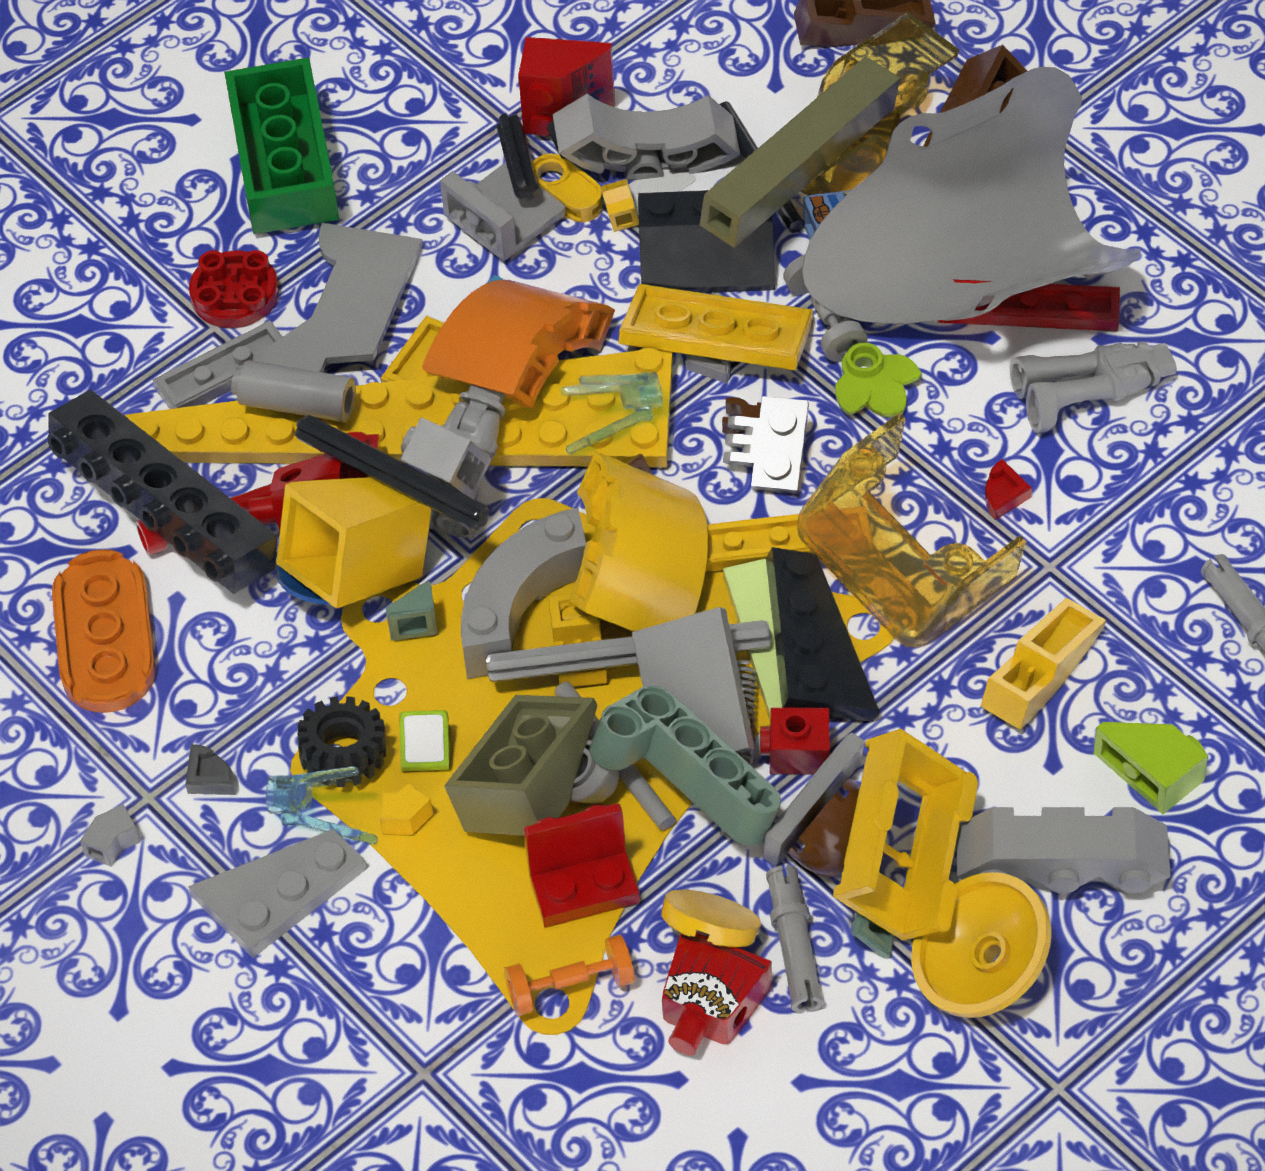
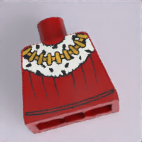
M696 932L695 937H689L680 933L662 994L663 1019L675 1026L668 1039L669 1045L679 1053L693 1056L696 1054L704 1037L723 1045L731 1043L772 986L771 960L737 947L714 945L712 942L707 941L708 936Z

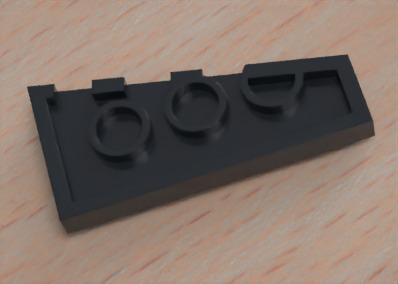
M772 547L766 557L782 708H829V716L873 722L879 712V708L817 555Z

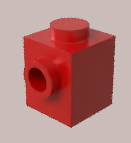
M770 708V725L760 726V755H769V774L814 775L829 757L830 753L829 708Z

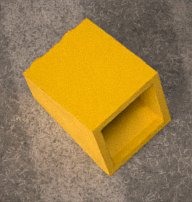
M371 477L298 481L285 484L276 564L336 609L422 577L432 509Z

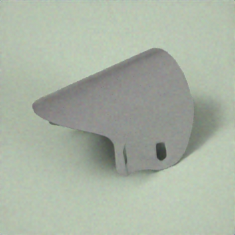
M1056 67L1033 68L993 91L943 113H922L909 117L899 123L893 130L883 163L871 175L855 186L831 210L811 237L805 253L802 271L804 284L809 294L823 307L835 314L857 321L882 324H910L936 320L949 321L976 317L997 307L1008 297L1070 277L1089 278L1114 272L1139 259L1140 249L1138 248L1122 249L1098 242L1085 229L1073 207L1066 183L1064 154L1075 115L1082 103V97L1071 77ZM1013 88L1009 103L1000 113L1004 98ZM915 126H925L932 131L933 134L928 147L919 146L911 142L910 139ZM953 279H959V280H980V281H991V282H984V283H977V284H973V283H955ZM989 304L986 310L975 311V308Z

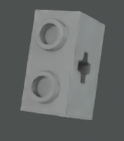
M422 417L416 427L413 426L408 430L401 445L403 455L400 460L471 498H473L492 460L470 439Z

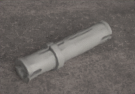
M1215 555L1214 558L1220 566L1217 568L1212 560L1209 559L1202 566L1201 574L1209 581L1247 630V639L1254 648H1260L1265 654V607L1230 564L1226 555Z
M781 865L770 869L766 873V880L769 884L773 904L770 920L772 927L778 930L791 997V1009L794 1012L802 1013V1002H805L808 1013L821 1008L823 1005V997L820 993L807 928L810 912L809 907L802 902L797 868L787 865V876L784 877Z

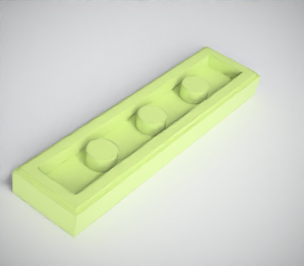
M766 559L723 568V578L738 623L764 620L769 625L771 635L770 647L749 650L747 652L752 668L757 672L755 677L770 720V708H782L767 566Z

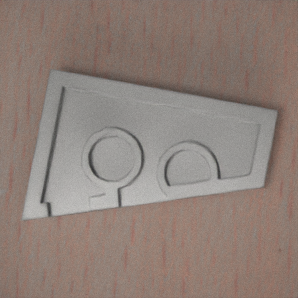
M332 829L190 885L188 888L191 897L254 958L366 870L365 859Z

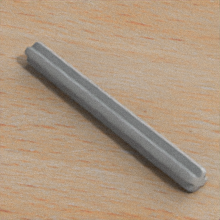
M760 620L729 624L735 652L770 647L771 635L767 621ZM633 636L489 654L486 658L488 678L492 682L638 664Z

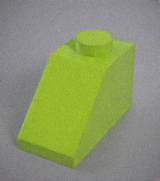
M1102 722L1096 727L1093 754L1162 814H1165L1205 780L1208 754L1196 738L1191 735L1186 736L1173 724Z

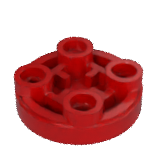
M211 250L199 257V266L193 272L189 282V294L193 309L201 319L218 327L239 328L261 320L273 309L278 299L279 288L275 270L269 263L266 253L260 250L249 252L234 250L222 253Z

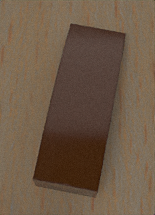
M799 0L794 11L800 45L848 46L876 43L932 29L936 23L930 0Z

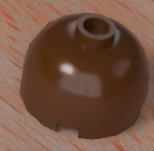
M850 777L842 785L849 791L847 796L844 798L838 792L833 795L798 838L805 844V847L801 850L794 844L787 852L796 862L814 874L826 877L842 875L860 785Z

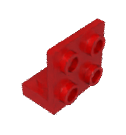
M619 803L608 806L594 805L588 807L583 812L561 818H544L537 821L534 825L526 826L523 829L529 879L544 928L640 903L639 890L626 853L623 812Z

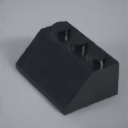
M709 190L638 193L641 284L698 293L775 290L772 216L738 246L733 248L699 225L704 194Z

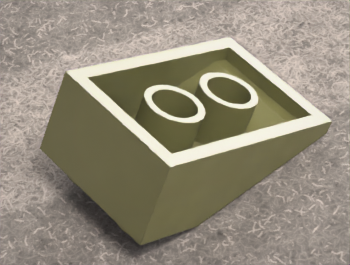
M515 695L444 785L464 832L524 836L523 829L526 826L534 825L537 821L548 817L559 818L568 806L595 716L597 703L594 698Z

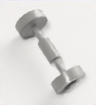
M805 255L793 260L783 273V279L789 290L798 295L809 293L804 284L802 274ZM811 296V302L825 325L831 326L821 339V347L830 361L842 362L844 355L853 345L867 343V335L860 323L856 321L839 323V315L823 307Z

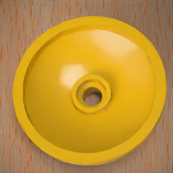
M995 872L976 874L955 883L957 897L950 929L945 932L937 931L919 936L913 940L911 963L913 975L919 989L932 1004L954 1016L966 1018L987 1016L1013 1004L1036 981L1048 957L1051 943V923L1048 910L1041 897L1035 890L1017 877ZM1000 953V955L998 956V958L993 962V960H994V958L996 957V955H998V954Z

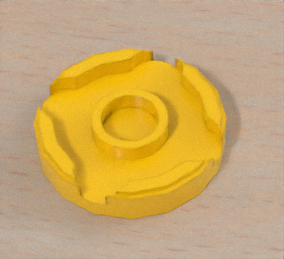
M687 889L672 890L666 893L664 897L661 917L670 927L689 937H695L698 930L709 934L707 941L712 942L714 945L736 948L747 947L753 944L759 934L761 927L760 918L753 911L737 902L718 895Z

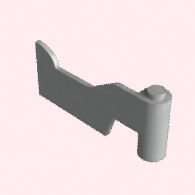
M322 223L319 230L320 252L322 257L334 267L313 315L307 321L268 346L260 362L246 360L241 368L237 367L232 376L231 391L232 394L237 395L240 405L303 416L312 415L316 418L346 423L354 407L356 395L355 380L352 377L323 373L325 366L331 363L375 360L422 249L423 240Z

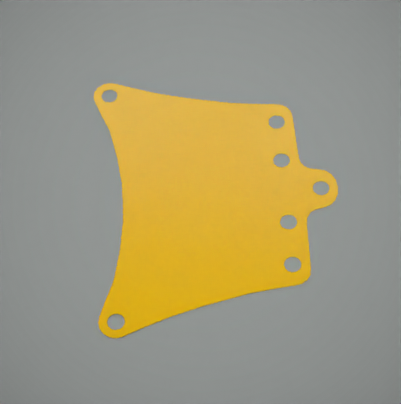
M536 498L521 504L451 577L444 582L431 585L438 634L393 641L390 638L388 620L372 622L367 620L362 613L363 605L372 597L384 596L394 603L420 585L412 581L343 607L341 615L343 631L363 650L366 664L361 677L339 703H345L347 696L355 697L356 706L364 700L370 703V711L376 708L380 712V719H383L385 726L386 757H384V764L381 769L375 767V776L371 779L362 774L361 784L354 786L352 779H346L345 787H337L336 779H331L329 786L321 784L320 775L314 780L309 777L308 770H303L301 766L299 749L291 761L290 770L294 782L303 791L326 807L368 842L428 902L471 951L512 1008L513 1005L506 985L504 967L520 963L527 982L550 976L549 971L581 961H584L586 965L602 961L606 950L605 939L610 937L625 908L622 907L544 928L529 879L524 836L464 832L444 787L515 695L556 696L554 691L559 686L558 674L499 682L490 681L488 675L467 679L461 638V616L464 605L462 591L465 586L472 583L477 571L499 545L518 532L525 522L540 520L552 514L573 509L549 498ZM579 511L587 543L590 538L595 537V526L588 524L586 514ZM723 570L705 572L695 614L721 607L726 609L729 624H736L738 621L723 578ZM576 581L554 590L540 601L534 600L528 606L521 617V625L514 640L513 651L554 646L548 596L572 593ZM832 592L846 629L849 619L859 613L871 614L880 623L878 634L867 640L854 638L848 631L860 663L880 652L893 641L897 633V621L888 607L872 599ZM599 618L602 640L633 636L632 632L634 631ZM747 651L735 652L737 661H750ZM750 662V665H748V664H740V665H738V667H750V668H752V665H751V662ZM638 664L606 668L607 683L574 687L582 698L595 699L597 703L595 715L599 721L603 711L608 706L643 687ZM739 671V674L747 673L752 675L750 671ZM388 678L400 680L407 689L405 698L400 703L392 706L380 704L374 696L376 685ZM757 681L754 683L756 685L754 690L756 692L754 696L756 701L753 703L755 705V715L753 716L755 721L753 722L754 729L752 730L754 731L753 739L760 733V726L770 725ZM404 711H447L450 724V770L401 771L400 713ZM339 736L326 741L325 744L345 747L359 740L349 736ZM645 757L633 764L676 818L675 823L670 828L664 831L659 830L620 778L614 793L604 801L596 804L569 801L568 806L559 816L561 818L577 814L594 805L608 806L619 803L623 812L626 853L636 884L669 832L693 803ZM407 783H410L431 799L433 816L413 835L382 834L380 811L383 792L398 793ZM598 973L589 975L588 981L559 989L569 999V1007L562 1016L555 1019L545 1018L535 1009L537 995L543 990L554 988L552 985L531 991L533 1012L518 1017L530 1030L543 1035H558L570 1031L581 1022L587 1011Z

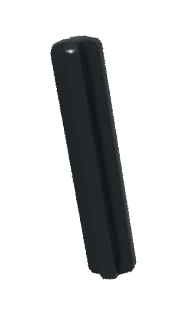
M504 113L499 117L500 123L496 127L513 191L518 199L527 197L530 201L537 196L535 191L539 188V183L523 125L517 114L508 116L507 113Z

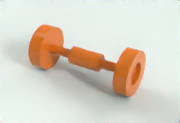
M622 935L605 939L608 959L589 965L581 961L549 971L550 976L527 982L520 963L504 967L506 985L516 1015L521 1016L533 1012L531 991L552 985L557 990L588 981L589 975L611 969L618 987L633 984L635 982L633 965Z

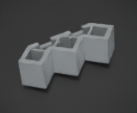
M991 807L972 817L970 821L959 824L956 840L957 877L962 880L981 873H1004L1017 877L1020 880L1029 877L1050 888L1052 891L1063 895L1073 892L1079 886L1100 877L1133 895L1145 892L1151 886L1170 878L1167 825L1135 807H1113L1112 816H1085L1084 807H1042L1041 816H1014L1013 807Z

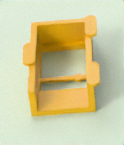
M900 728L866 740L865 747L869 751L865 761L849 836L841 883L835 885L833 897L900 940L905 941L937 931L945 932L951 927L957 888L949 880L959 824L960 822L970 821L972 818L978 789V779L974 773L964 771ZM898 781L922 796L910 857L906 852L900 853L885 843L887 832L893 824L899 794ZM883 852L896 860L901 868H908L904 888L879 872Z

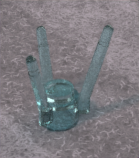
M643 372L632 375L581 376L579 379L581 385L562 387L560 392L564 396L620 392L624 409H633L635 412L569 444L566 447V451L572 454L638 422L653 420L652 409L663 406L662 390L657 373Z
M356 766L299 775L269 776L266 785L267 809L270 814H281L282 825H300L323 832L334 829L341 837L370 844H376L378 841V837L374 834L300 814L302 809H310L312 787L327 786L321 784V782L330 780L329 785L337 784L336 779L355 776L359 772ZM346 779L345 783L352 782V779Z

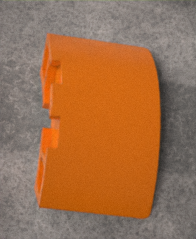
M512 280L491 281L471 292L452 311L436 335L422 367L429 374L501 393L515 404L532 409L543 384L559 363L558 354L563 350L573 352L583 347L601 351L615 309L598 302Z

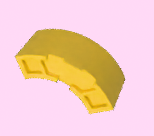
M595 451L577 491L585 506L587 523L595 526L594 541L589 540L585 543L581 567L569 601L583 612L634 632L695 614L704 582L708 551L707 522L701 502L693 492L684 487Z

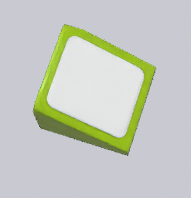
M445 710L401 712L399 721L401 771L450 770V724L448 712Z

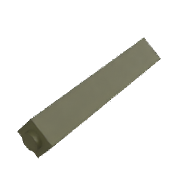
M867 56L862 58L704 194L699 225L733 248L738 246L894 109L900 77Z

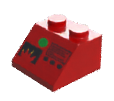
M536 37L525 38L518 73L522 123L525 134L550 136L546 127L553 120V114L586 94L604 104L615 107L612 43Z

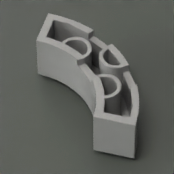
M586 94L553 114L559 154L578 166L602 174L604 169L626 172L627 179L638 180L662 177V170L688 168L689 174H694L726 163L740 155L733 116L709 95L681 107L642 112L615 108Z
M578 508L552 514L522 528L499 545L477 571L464 600L461 616V638L467 679L488 675L486 658L489 654L513 651L514 640L521 625V617L534 600L540 601L554 590L577 580L586 543Z

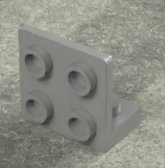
M506 163L502 164L477 184L472 181H465L454 171L440 180L444 215L503 261L511 257L566 213L565 205L540 186L535 191L537 196L530 201L527 197L518 199L514 194Z

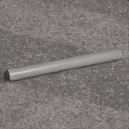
M570 682L561 683L554 691L557 697H581ZM596 715L594 716L588 736L590 740H593L599 723ZM634 764L619 770V778L659 830L664 831L670 828L675 823L676 818Z

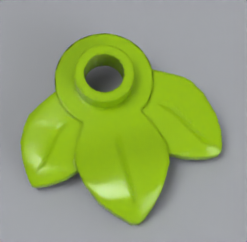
M858 343L853 345L842 359L843 375L835 385V396L840 408L848 415H853L868 406L872 412L880 416L897 417L903 414L907 400L903 385L917 381L921 378L922 373L918 366L904 355H884L874 344Z

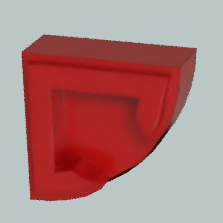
M1003 459L998 461L990 470L985 487L986 507L994 520H997L1030 499L1032 494V487Z

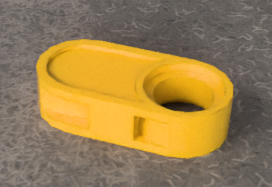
M543 154L533 161L539 186L565 205L566 213L564 216L574 222L583 223L589 222L600 215L603 208L602 190L597 181L569 160L561 158L559 154ZM546 171H557L562 174L560 179L552 182L544 181L540 178L541 174Z

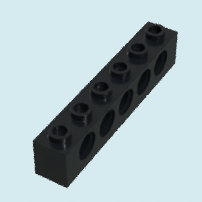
M90 389L48 413L49 435L47 441L51 451L58 458H63L76 468L88 482L95 483L110 495L118 506L125 507L140 519L148 530L156 532L170 543L178 554L189 558L204 570L212 581L219 582L232 594H235L276 569L277 534Z

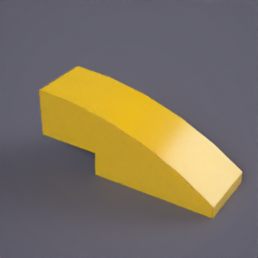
M1066 597L1017 641L1014 655L988 678L980 707L1021 730L1051 699L1073 672L1103 630L1106 619Z

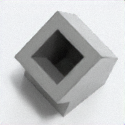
M124 804L96 816L80 840L86 857L112 867L121 851L140 843L136 827Z

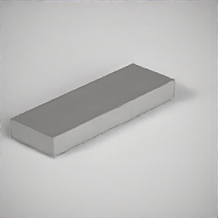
M271 320L153 379L155 390L169 409L204 405L230 392L235 369L237 367L241 368L246 360L260 362L265 349L283 336Z
M852 732L844 737L768 830L765 836L762 858L776 867L779 865L789 849L799 840L798 838L860 765L865 745L863 739Z

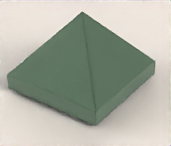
M855 911L850 932L883 958L890 957L894 935Z

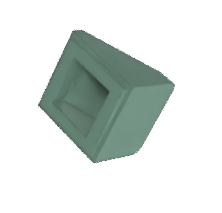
M431 581L419 585L386 607L391 640L438 634Z

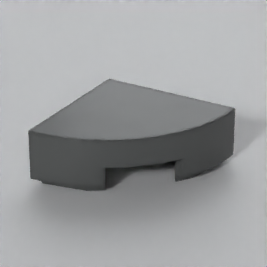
M191 744L185 784L187 793L236 795L233 773L228 764L221 757L214 754V750L209 747Z

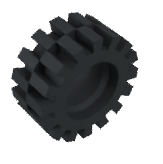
M338 696L330 697L329 706H325L321 700L314 704L315 712L307 709L303 713L304 720H299L297 726L299 758L303 770L307 769L308 776L313 780L320 775L321 784L329 786L331 779H336L337 787H345V780L352 779L355 786L362 783V774L371 779L375 776V767L378 769L382 768L384 757H386L385 726L383 719H380V712L376 708L370 711V703L362 700L356 706L355 697L347 696L345 703H339ZM339 736H349L359 740L345 747H334L325 744L326 741Z

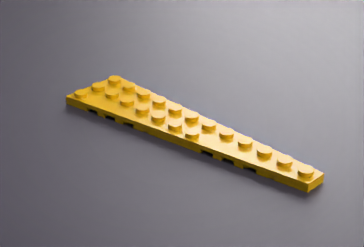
M644 348L638 351L559 360V363L543 384L532 409L517 405L507 397H504L502 405L505 407L506 412L500 420L496 441L498 448L496 454L491 458L489 466L588 467L595 451L623 463H626L638 454H643L649 467H667L673 352ZM440 376L382 383L371 382L366 385L356 386L353 411L346 423L321 418L317 419L345 433L363 432L365 434H379L380 450L401 461L400 459L403 455L401 445L408 430L413 426L416 427L421 417L439 426L445 424L451 411L459 402L461 393L468 392L470 385ZM238 401L125 414L129 420L184 463L294 464L325 454L296 438V424L299 419H303L305 416L240 405Z

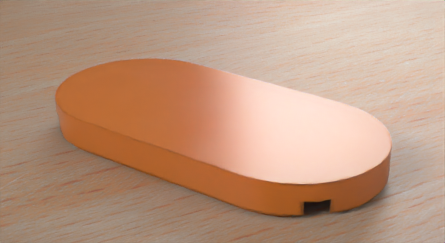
M108 549L92 550L77 555L68 562L69 567L62 574L59 571L54 579L52 600L61 682L70 700L88 711L108 713L128 708L146 695L154 682L156 664L148 591L141 567L134 560L132 563L129 559L124 558V555L120 552Z

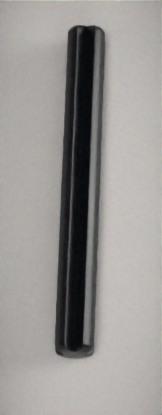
M306 415L303 419L298 420L295 436L303 443L471 530L478 531L487 524V517L490 511L487 505L312 415Z

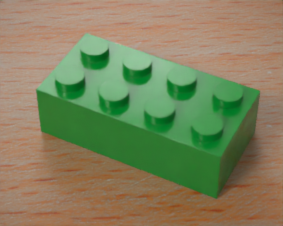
M310 58L224 71L253 234L340 220Z

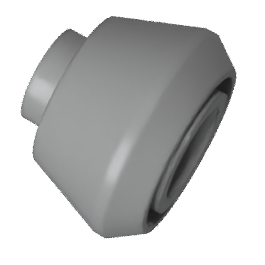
M587 740L569 801L596 804L610 797L616 790L619 770H609L594 762L589 752L592 740Z

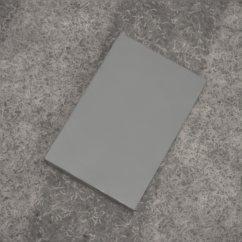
M717 607L632 632L643 687L658 686L668 690L736 753L740 754L755 749L726 609Z

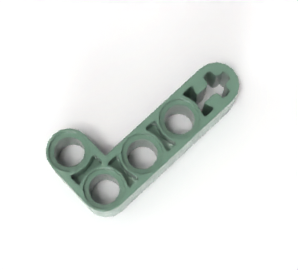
M645 686L608 706L603 711L589 749L590 756L595 763L609 770H621L645 757L732 839L738 843L752 846L761 844L765 840L766 833L771 828L781 804L779 792L672 693L662 687Z

